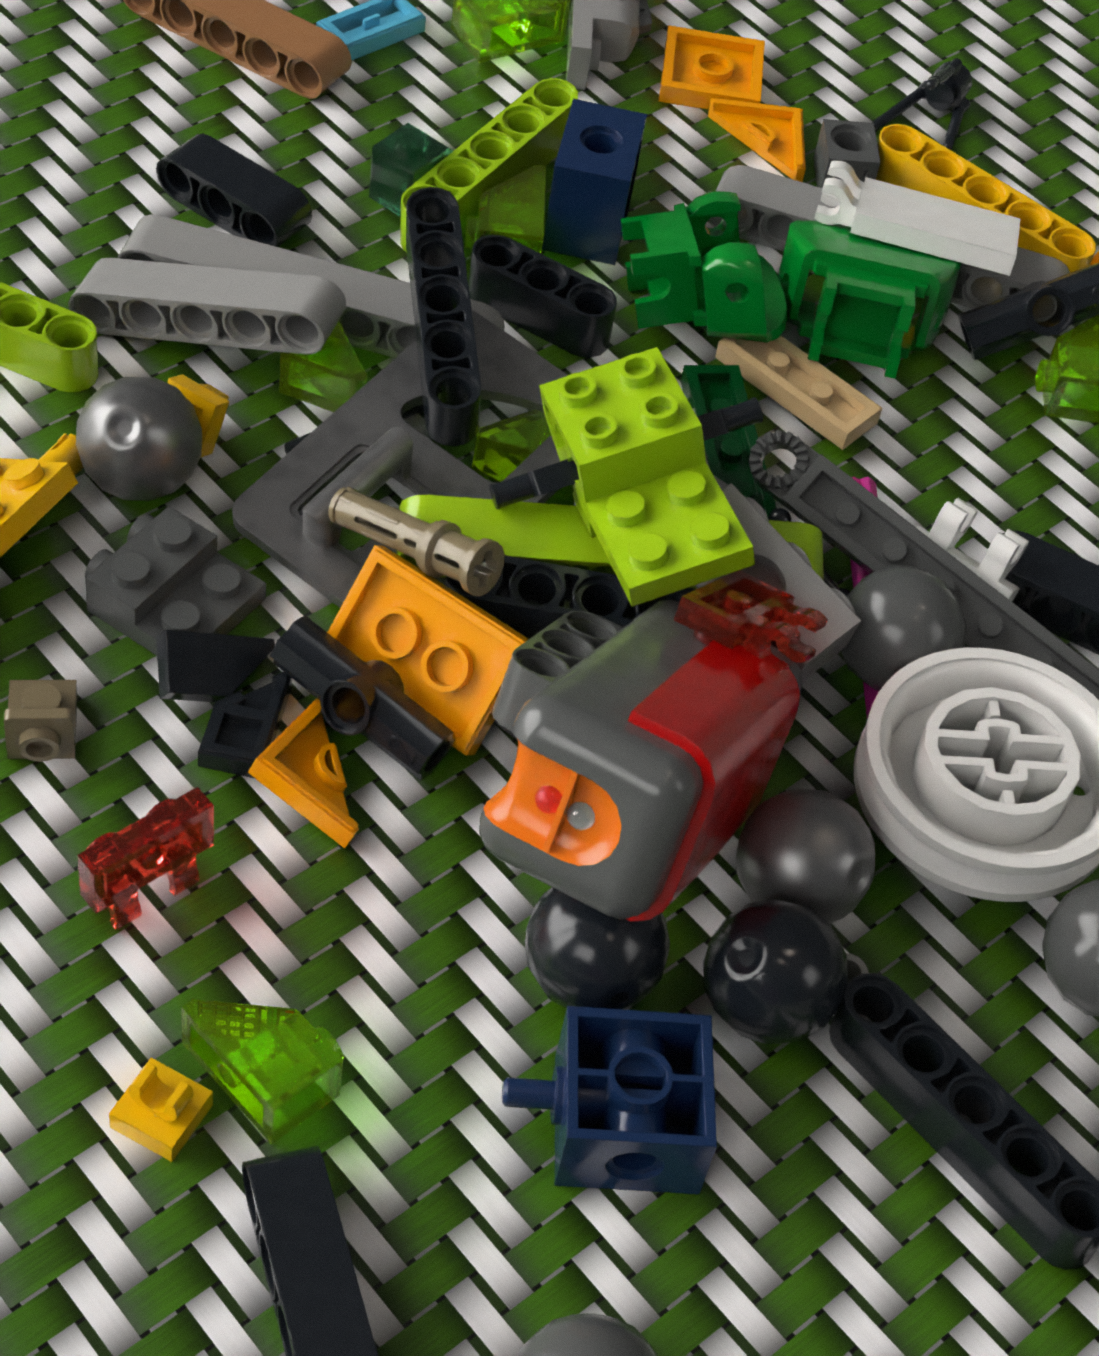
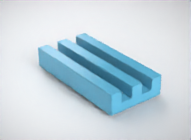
M371 0L316 22V26L342 39L350 51L351 59L355 60L424 32L426 16L407 0Z

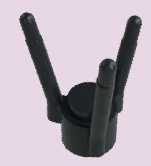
M958 58L943 63L915 91L872 122L874 123L875 132L921 99H926L928 104L934 109L952 110L953 114L943 144L944 147L952 150L963 115L970 108V102L965 97L972 87L970 71Z

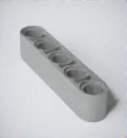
M101 258L94 264L69 299L68 307L69 310L92 320L98 334L306 355L315 354L322 349L346 309V298L342 290L335 283L327 278L313 275L121 258Z

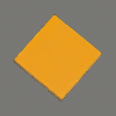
M668 25L658 102L708 110L711 98L760 103L765 41Z

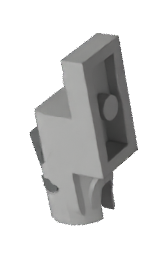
M572 0L568 25L566 81L573 84L576 89L586 90L588 71H598L599 61H625L632 52L639 34L651 31L652 17L647 0Z

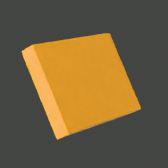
M374 545L327 632L364 662L381 660L391 665L403 682L404 693L454 732L453 737L455 741L452 747L466 756L476 754L495 720L492 710L512 653L517 647L529 640L382 545Z

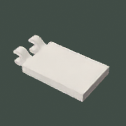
M843 161L831 162L827 174L839 177L842 180L837 178L825 179L820 201L835 208L818 205L814 217L818 222L825 225L841 224L851 227L850 233L1010 276L1017 256L1020 218L868 177L863 182L857 177L854 169L848 163Z

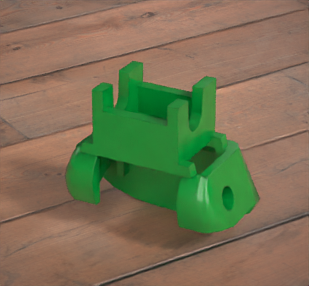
M709 191L696 197L687 207H685L684 203L674 205V211L621 218L623 240L645 239L648 252L630 254L631 261L625 262L628 290L648 289L649 296L635 299L638 329L694 321L695 326L705 327L707 336L764 343L778 339L785 330L787 304L778 275L773 266L763 256L758 254L755 245L740 243L738 211H741V204L737 193ZM710 218H722L718 226L714 228L705 227L706 222Z
M798 220L790 223L778 277L785 294L787 321L798 325L797 332L800 336L810 338L807 359L818 362L821 354L885 369V377L895 379L900 358L907 359L910 356L911 350L922 351L926 349L938 335L947 316L961 263L850 233L851 227L841 224L825 225L818 221ZM809 269L813 270L815 275L825 277L815 319V303L802 300ZM915 297L924 298L917 323L913 325L911 320L915 310Z

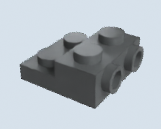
M170 506L156 517L146 513L137 518L128 532L127 542L115 553L107 549L96 553L85 571L87 611L156 656V636L164 630L227 635L266 599V583L217 553L218 536Z

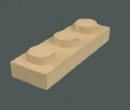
M781 335L778 339L768 343L723 338L719 341L715 358L725 365H739L742 377L840 449H845L878 424L882 411L881 406L819 362L808 360V354Z

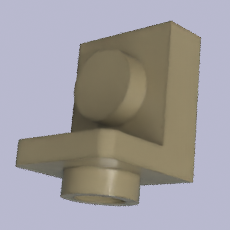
M9 680L8 709L4 711L7 759H28L37 762L52 759H75L77 681Z

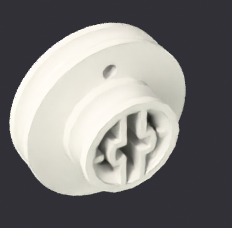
M957 648L923 656L897 671L884 684L872 704L854 759V784L861 809L878 838L899 860L926 879L951 891L979 899L1001 902L1039 900L1067 891L1085 880L1099 866V700L1065 673L1041 661L1018 653L990 648ZM1075 787L1082 788L1086 795L1078 796L1073 794Z

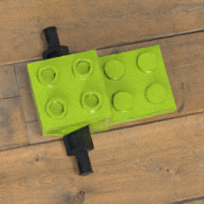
M658 347L631 354L624 358L539 385L544 415L560 462L496 484H490L489 491L496 510L572 485L574 490L572 494L576 507L591 537L598 538L631 606L755 565L753 545L706 463L704 441L755 423L763 422L762 410L756 397L696 416Z

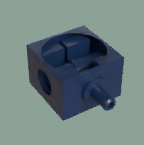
M573 99L554 165L542 250L611 265L616 264L622 239L621 218H626L628 215L647 114Z
M567 1006L555 1055L552 1080L507 1077L502 1085V1103L505 1107L550 1110L551 1124L555 1125L554 1186L700 1194L717 1148L712 1015Z

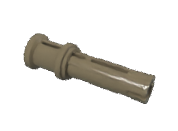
M344 487L340 488L331 499L328 516L333 524L343 526L381 545L388 546L414 558L420 570L426 575L437 578L443 575L460 582L461 588L473 596H482L488 593L501 576L505 554L503 547L492 539L483 538L479 541L462 534L461 529L455 523L446 520L435 521L430 524L396 507L389 506L359 493L352 487H347V489Z

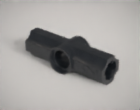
M1099 262L1047 282H1032L1020 292L958 314L960 327L972 358L977 360L1042 335H1058L1065 331L1069 325L1099 315ZM1043 295H1054L1057 301L1055 314L1047 321L1036 322L1032 312L1035 302Z
M306 615L294 621L289 629L277 640L270 654V657L274 659L273 664L320 700L322 714L326 722L335 731L349 736L361 733L419 780L431 774L439 762L448 754L455 741L453 737L454 732L404 693L403 682L391 665L381 660L364 662Z

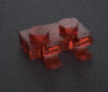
M741 570L730 573L683 595L674 617V621L694 630L695 638L706 645L713 640L730 649L741 645L748 653L763 659L772 654L770 644L773 640L776 641V645L783 655L797 663L806 662L813 658L816 653L815 648L804 644L800 640L801 633L797 630L798 626L800 625L807 630L816 632L826 626L828 619L816 609L802 608L794 605V596ZM783 660L778 661L772 666L778 673L790 667Z
M196 787L177 799L161 801L145 817L117 833L109 832L96 838L85 851L77 855L80 895L96 914L108 908L111 915V925L117 931L141 916L142 911L138 899V889L166 873L169 879V891L173 896H176L198 883L199 872L196 864V855L214 845V805Z

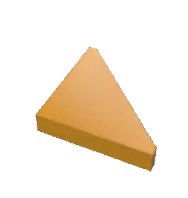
M711 98L708 110V117L790 179L803 182L806 170L803 109Z
M316 698L255 759L248 773L345 849L358 832L359 824L349 816L343 793L347 788L339 754L335 743L329 742L320 700Z

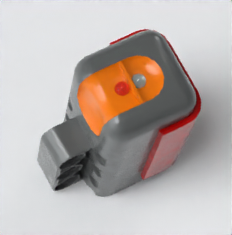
M674 600L657 602L625 627L589 612L570 611L565 613L514 650L492 710L493 718L501 726L514 733V736L518 739V749L514 768L508 783L486 802L482 810L479 834L485 848L499 860L606 916L621 920L627 919L632 922L650 920L661 914L714 859L760 803L798 711L803 682L800 668L794 659L784 651L693 607Z

